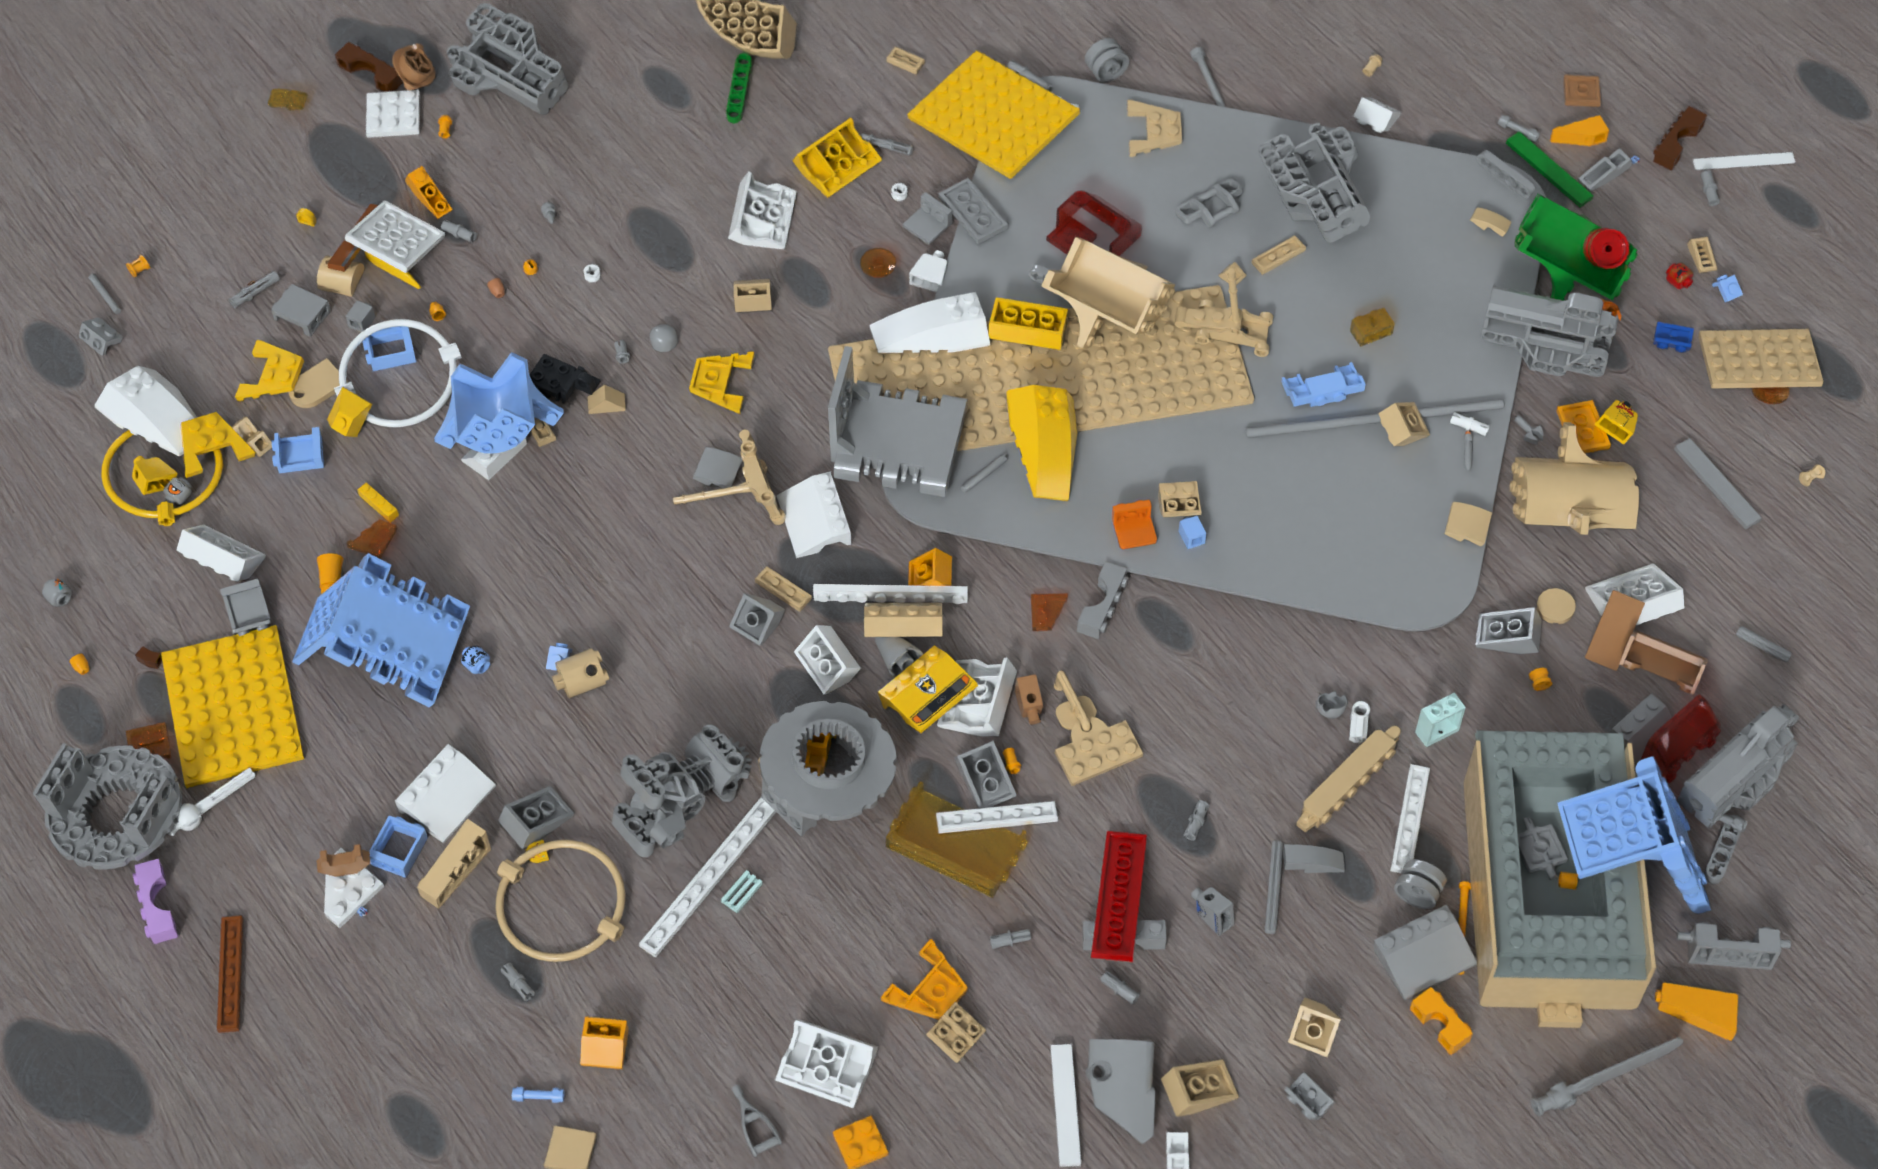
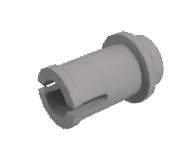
M619 340L620 346L618 341L614 343L617 353L615 357L619 363L625 364L629 361L630 354L627 352L626 342Z

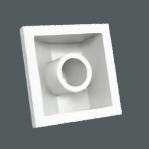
M1362 97L1353 117L1358 119L1357 122L1363 125L1368 123L1373 126V130L1382 133V131L1390 130L1402 112L1373 98Z

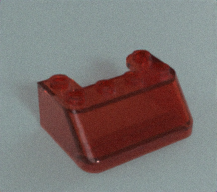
M1701 694L1697 695L1659 728L1646 744L1640 761L1653 756L1660 768L1662 777H1665L1669 784L1676 779V772L1681 768V764L1684 761L1689 762L1695 755L1694 752L1696 750L1701 751L1706 747L1710 749L1717 741L1715 738L1721 732V724L1707 699Z

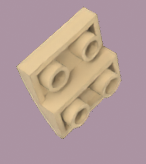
M1453 502L1444 534L1460 542L1466 539L1482 546L1486 541L1492 512L1473 505Z
M955 1002L926 1035L957 1063L983 1035L986 1029Z

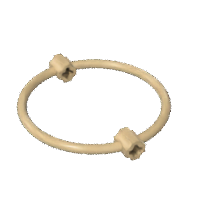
M555 840L529 849L514 862L506 859L499 865L497 874L502 879L496 895L497 920L508 941L522 953L543 961H569L591 953L608 939L616 942L622 936L624 926L619 922L625 905L624 882L614 862L598 848L575 840ZM557 848L579 849L601 860L614 878L617 889V905L613 918L611 919L608 916L603 918L597 929L601 935L583 948L557 954L534 950L522 943L508 926L504 914V896L509 882L515 885L521 880L524 869L520 866L533 856Z

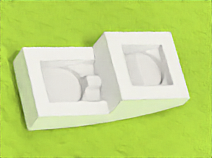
M1167 1132V1169H1189L1188 1133Z

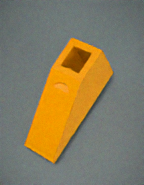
M1598 115L1554 128L1551 133L1550 142L1593 146L1607 141L1609 129L1602 117Z
M423 166L407 175L405 182L437 219L453 210Z

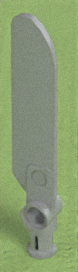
M1681 1036L1586 1077L1568 1086L1566 1081L1560 1082L1550 1088L1546 1095L1538 1099L1532 1098L1530 1100L1532 1109L1539 1117L1543 1115V1112L1550 1109L1556 1110L1559 1108L1564 1110L1576 1103V1096L1667 1055L1679 1047L1684 1040Z

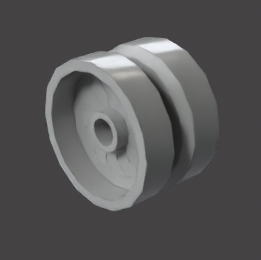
M1105 38L1089 48L1085 55V63L1097 80L1105 83L1117 79L1126 71L1129 65V58L1115 39Z
M1412 859L1405 863L1394 890L1406 903L1421 909H1432L1435 907L1440 896L1439 893L1443 891L1447 879L1445 874L1434 865L1426 861Z

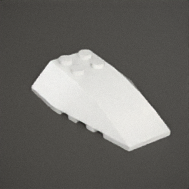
M976 292L928 301L894 313L870 325L878 353H903V350H912V353H920V350L958 352L990 346L985 315Z
M136 366L108 382L95 404V408L116 426L122 429L127 428L130 430V433L136 436L139 434L145 437L148 442H156L159 444V447L177 456L184 454L181 422L197 418L178 388L156 370L142 366Z

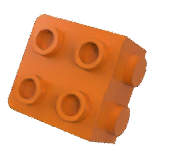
M1138 500L1127 504L1120 503L1112 507V522L1121 549L1151 545L1157 542L1151 519L1150 500Z

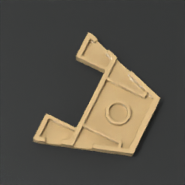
M1127 100L1128 116H1146L1147 140H1129V157H1134L1137 153L1141 152L1146 154L1156 148L1164 149L1182 144L1180 112Z

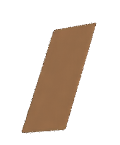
M1613 590L1585 658L1617 671L1645 603Z

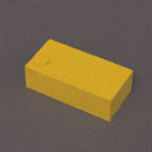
M996 297L989 321V339L1061 350L1067 326L1068 309Z

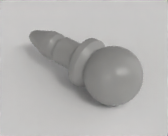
M546 202L542 205L541 211L548 222L553 224L556 214L555 206L550 202Z

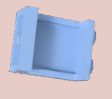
M319 427L312 428L311 435L280 438L278 433H274L275 440H272V449L275 451V455L272 456L273 466H277L279 474L324 468L323 439Z

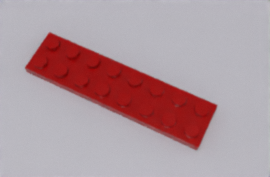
M1107 831L1091 958L1133 962L1147 835L1114 831Z

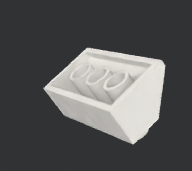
M204 524L183 529L176 550L183 553L184 557L199 561L200 565L209 566L216 573L225 574L236 582L249 579L266 556Z

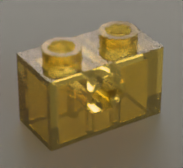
M1385 308L1373 310L1366 315L1355 317L1351 321L1350 332L1361 347L1392 335L1395 323Z

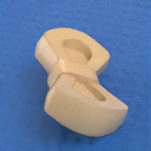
M1816 464L1812 470L1801 472L1799 475L1800 483L1807 487L1810 486L1813 479H1823L1825 477L1824 467Z

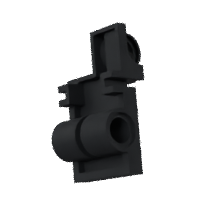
M546 354L542 355L530 373L533 384L547 399L554 396L558 402L562 399L563 404L567 402L575 388L592 395L601 382L599 378L588 374L584 367L578 366V369H576V367Z

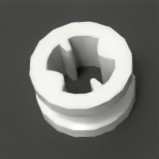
M902 183L893 185L892 198L896 201L905 200L907 198V187Z
M590 264L584 268L585 280L592 283L600 279V269L597 265Z

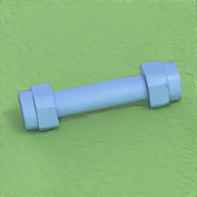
M513 1087L512 1100L523 1102L524 1099H551L553 1103L564 1102V1089L553 1088V1091L525 1090L524 1087Z

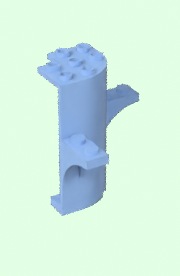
M513 352L510 353L493 378L460 363L451 375L452 396L450 406L442 426L434 437V441L449 449L457 442L478 452L501 453L516 447L525 439L535 425L534 417L554 426L564 411L563 408L552 403L536 388L529 375L527 359Z

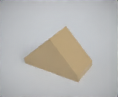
M603 385L592 395L588 396L589 414L626 411L625 394L606 385Z

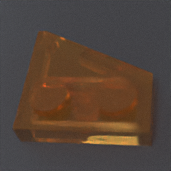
M1068 593L1031 594L1032 631H1052L1055 621L1062 611V607L1068 600Z

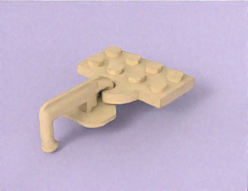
M1062 670L1058 671L1054 689L1057 691L1063 690L1068 701L1056 708V717L1063 728L1071 730V743L1055 749L1054 753L1071 786L1143 757V752L1127 721L1125 720L1108 727L1104 721L1096 718L1097 710L1092 700L1087 696L1077 697L1065 672Z

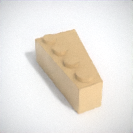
M469 819L465 821L427 875L420 880L417 888L422 898L438 909L444 904L490 852V843L484 829Z

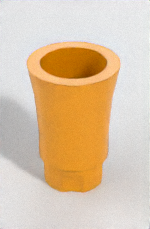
M327 553L317 557L321 594L341 578L344 561L341 555Z

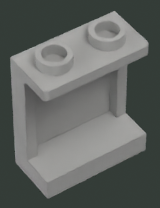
M291 284L283 292L278 302L274 303L271 311L274 320L279 321L280 318H283L302 327L304 334L311 337L331 312L328 300Z
M259 579L220 589L233 634L242 636L249 633L251 629L257 628L260 631L268 628L269 624H272Z

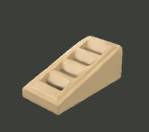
M1708 237L1691 239L1687 245L1699 273L1716 271L1717 266ZM1710 264V267L1703 268V265Z

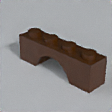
M349 41L335 54L337 65L349 73L358 70L373 72L375 74L376 89L381 92L396 91L403 84L395 68Z
M1688 106L1685 112L1681 111L1677 123L1673 122L1669 134L1665 133L1661 140V145L1657 144L1655 147L1653 162L1672 171L1679 162L1683 147L1678 143V139L1687 136L1697 137L1704 127L1707 114L1691 106Z

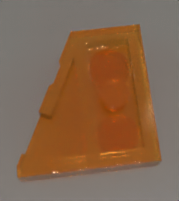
M379 519L370 528L363 530L360 533L361 536L353 541L350 539L346 543L347 547L364 554L370 553L381 559L398 530L397 525Z
M165 722L126 730L128 746H133L134 749L145 748L150 750L152 755L158 754L163 758H172Z

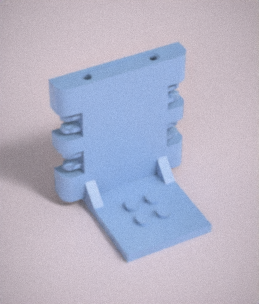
M368 553L363 557L358 567L354 566L317 598L292 662L300 665L322 646L326 647L325 656L347 667H350L353 663L359 667L363 659L368 661L365 670L369 673L371 671V679L383 685L388 681L394 684L399 676L402 678L400 688L404 690L407 687L405 696L427 707H431L435 703L470 606L448 594L442 598L440 603L437 597L432 599L431 604L427 603L429 593L423 592L426 583L414 576L407 583L401 579L397 587L392 585L395 576L391 573L388 576L391 564Z
M1653 756L1637 763V778L1557 803L1576 871L1580 879L1643 859L1663 860L1667 871L1674 879L1678 890L1683 894V898L1690 910L1696 914L1711 911L1704 887L1707 881L1700 865L1696 861L1687 832L1691 830L1683 811H1681L1674 793L1669 788L1668 782L1665 777H1662L1660 768Z

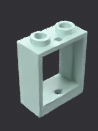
M1455 692L1421 709L1415 733L1425 747L1459 731L1466 707Z

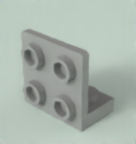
M925 192L921 195V208L903 223V227L925 243L931 244L952 224V210Z

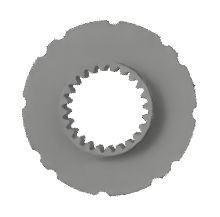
M827 701L811 702L795 707L791 713H784L780 716L778 723L770 726L763 738L760 754L762 755L760 758L762 799L801 837L807 830L817 825V820L826 818L829 821L845 820L861 815L864 809H871L876 806L878 799L885 797L889 791L896 772V766L894 765L896 763V750L888 731H884L881 728V723L876 718H870L868 712L842 702L830 704ZM830 732L832 736L836 735V744L839 743L848 752V755L850 757L853 756L856 761L855 766L852 765L850 771L845 770L844 775L838 773L837 777H834L830 774L826 778L825 774L817 776L816 771L810 773L811 768H805V763L801 762V756L799 755L800 750H802V744H806L807 739L812 740L813 735L819 737L820 733L827 736Z
M63 743L33 791V795L45 811V826L50 831L48 836L55 848L67 860H74L79 866H92L94 869L123 867L128 865L130 861H139L149 855L165 841V835L173 830L175 826L174 820L179 815L182 806L181 786L177 783L178 777L169 763L158 754L152 755L148 749H134L133 746L108 747L101 749L97 754L85 756L80 748L75 749ZM118 788H121L122 791L128 788L130 792L135 790L138 796L133 804L129 805V811L123 821L119 822L124 829L123 833L116 831L114 836L111 833L105 836L103 832L99 834L97 830L92 829L89 813L94 811L92 806H97V799L102 800L104 794L108 796L111 790L117 792Z

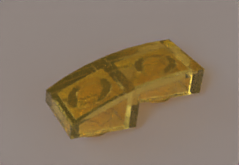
M272 89L267 104L270 107L302 110L308 95L295 90Z

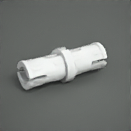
M1454 412L1450 421L1451 424L1465 428V431H1473L1486 436L1490 425L1474 420L1473 417L1468 418Z

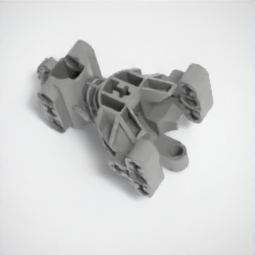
M708 724L690 740L685 749V757L687 759L680 763L669 752H662L645 763L636 755L625 756L622 761L621 777L636 793L631 800L630 806L625 803H619L615 806L612 817L613 826L641 857H649L653 854L655 841L662 848H666L683 839V830L686 829L685 822L694 818L702 809L705 803V796L703 794L705 791H709L711 788L725 802H731L735 799L739 779H748L751 770V759L749 758V752H745V746L739 747V741L732 743L733 738L728 739L719 732L718 727Z

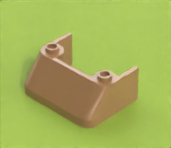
M1635 630L1630 636L1619 665L1623 666L1624 664L1625 668L1635 671V668L1644 669L1676 682L1680 686V690L1694 695L1708 659Z

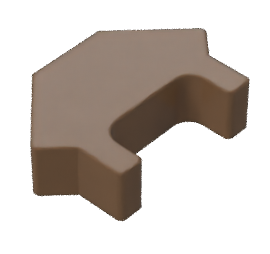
M360 844L354 845V850L351 852L329 855L326 850L320 851V858L316 860L318 873L335 877L356 874L371 863L369 851L362 850Z

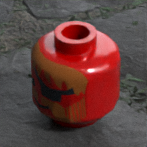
M1674 263L1666 271V280L1678 290L1684 287L1688 288L1693 283V271L1683 263Z

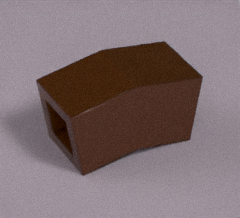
M144 646L135 654L137 661L146 667L158 669L162 662L160 653L150 651Z

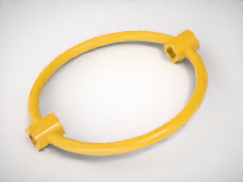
M129 429L121 434L111 444L103 459L101 468L102 483L110 499L128 513L140 517L158 518L159 525L165 527L175 523V516L188 512L203 503L217 487L223 470L221 450H214L215 472L207 488L197 498L177 508H174L173 503L168 501L161 502L157 505V511L136 508L123 501L113 490L109 479V467L115 452L122 443L134 434L130 433Z

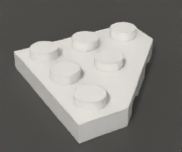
M340 848L335 854L345 853L346 851ZM366 868L356 874L339 877L326 874L325 916L337 927L341 928L384 887L383 883Z

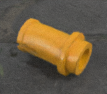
M443 115L438 121L440 124L438 135L439 137L442 135V138L446 139L450 137L452 120L450 116Z
M1014 748L1003 750L1002 754L1006 762V771L1009 774L1018 773L1021 764L1017 761Z

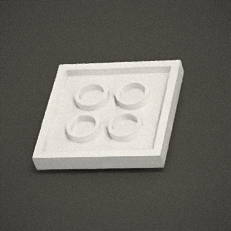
M419 90L367 93V138L419 134Z

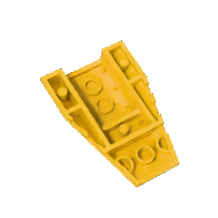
M1029 385L1006 391L1010 428L1015 433V443L1017 448H1020L1022 454L1021 461L1026 466L1028 472L1026 476L1033 496L1035 498L1068 501L1077 440L1073 397L1067 389L1040 385Z

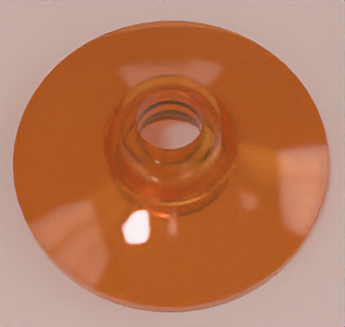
M873 248L863 254L860 266L868 276L882 278L894 271L896 258L887 249Z
M1789 387L1752 388V393L1763 403L1780 404L1788 399L1790 390Z

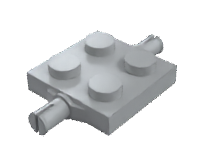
M1530 816L1524 818L1523 822L1527 830L1518 834L1519 853L1528 873L1546 870L1550 880L1557 879L1558 875L1554 867L1567 863L1568 858L1552 824L1535 827Z

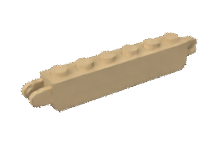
M1394 725L1385 733L1382 730H1375L1304 801L1302 815L1297 821L1296 826L1306 833L1314 826L1318 828L1322 823L1326 824L1331 819L1332 813L1335 810L1339 811L1344 806V801L1348 797L1351 799L1357 793V788L1360 785L1364 786L1369 781L1370 775L1373 772L1377 773L1382 768L1383 762L1386 759L1390 760L1396 753V742L1399 741L1401 733L1400 728Z

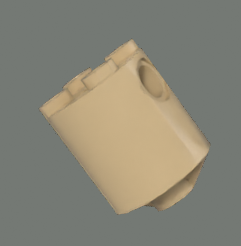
M591 648L555 662L558 674L553 675L552 679L557 691L564 689L567 697L570 699L606 685L609 677L606 669L601 668L599 663L602 662L599 651H594ZM588 665L593 667V672L590 675L586 673Z

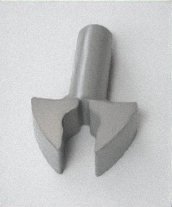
M1520 415L1515 417L1514 420L1527 432L1524 435L1525 441L1537 444L1538 439L1533 435L1538 436L1541 441L1543 440L1544 434L1540 425L1537 428H1533Z

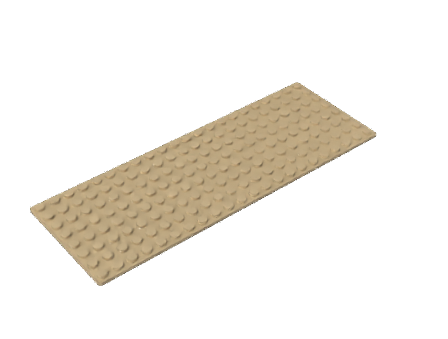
M1219 285L1175 292L1166 304L1167 310L1165 314L1159 316L1151 332L1144 334H1135L1102 318V326L1096 331L1094 335L1095 341L1089 348L1077 346L1080 325L1074 308L1068 309L1067 326L1061 350L989 339L990 346L958 352L920 350V353H912V350H903V353H878L874 339L834 345L828 348L834 380H836L844 348L848 346L853 349L854 382L857 384V381L860 380L883 384L882 396H884L887 389L891 390L890 398H895L897 391L902 392L901 399H903L905 389L907 388L920 391L919 403L922 396H927V404L931 405L932 400L938 398L937 406H940L942 395L968 399V408L957 451L1015 442L1016 436L1011 431L1006 391L1029 385L1067 389L1074 399L1077 432L1254 403L1253 392L1238 344L1210 338L1208 344L1201 345L1195 342V334L1200 328H1178L1175 326L1178 307L1199 309L1202 300H1211L1214 302V307L1227 308L1222 289ZM986 321L989 334V321Z

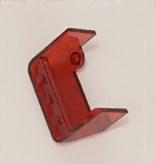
M1076 191L1057 208L1056 227L1058 229L1080 208H1083L1113 228L1119 236L1110 244L1109 252L1118 256L1126 251L1142 233V226L1137 221L1093 193Z

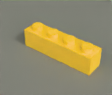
M368 483L363 484L357 489L359 496L388 522L391 523L399 516L398 510Z

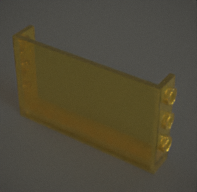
M920 781L917 787L912 788L908 802L902 804L899 817L893 819L890 825L891 830L886 836V847L993 898L1001 883L1007 881L1010 874L1008 871L1011 866L1015 867L1017 864L1019 852L1025 850L1028 844L1026 839L1027 831L1023 830L1020 835H1017L1003 827L938 833L936 813L964 809L924 791V783Z

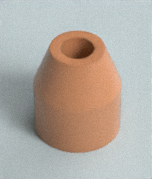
M495 278L488 282L487 286L496 298H501L505 295L504 285L500 278Z

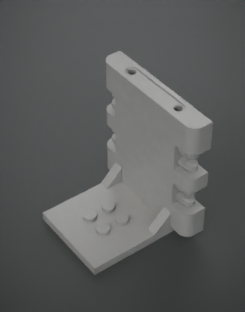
M845 346L828 405L831 461L835 462L834 478L859 482L863 467H865L864 475L869 476L872 468L876 469L875 477L879 478L881 477L882 470H884L882 478L883 487L897 489L901 473L902 482H906L908 475H913L912 482L917 484L919 477H921L920 493L945 497L968 408V399L942 395L940 406H937L938 398H934L931 405L927 404V396H922L919 403L920 391L907 388L905 389L903 399H901L902 392L897 391L895 398H890L891 390L887 389L884 396H882L883 384L860 380L857 381V384L854 382L852 347Z

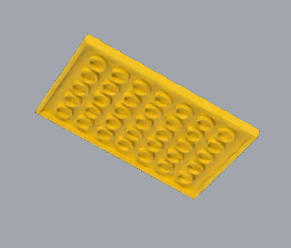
M976 50L907 115L911 121L1012 179L1080 114V109Z
M277 625L260 631H249V633L242 636L236 634L161 652L186 788L234 777L248 768H251L252 772L304 759Z

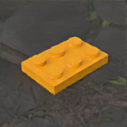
M1593 400L1557 407L1556 412L1562 427L1563 422H1571L1576 425L1577 440L1585 454L1610 449L1611 443L1606 432L1594 425L1600 417Z

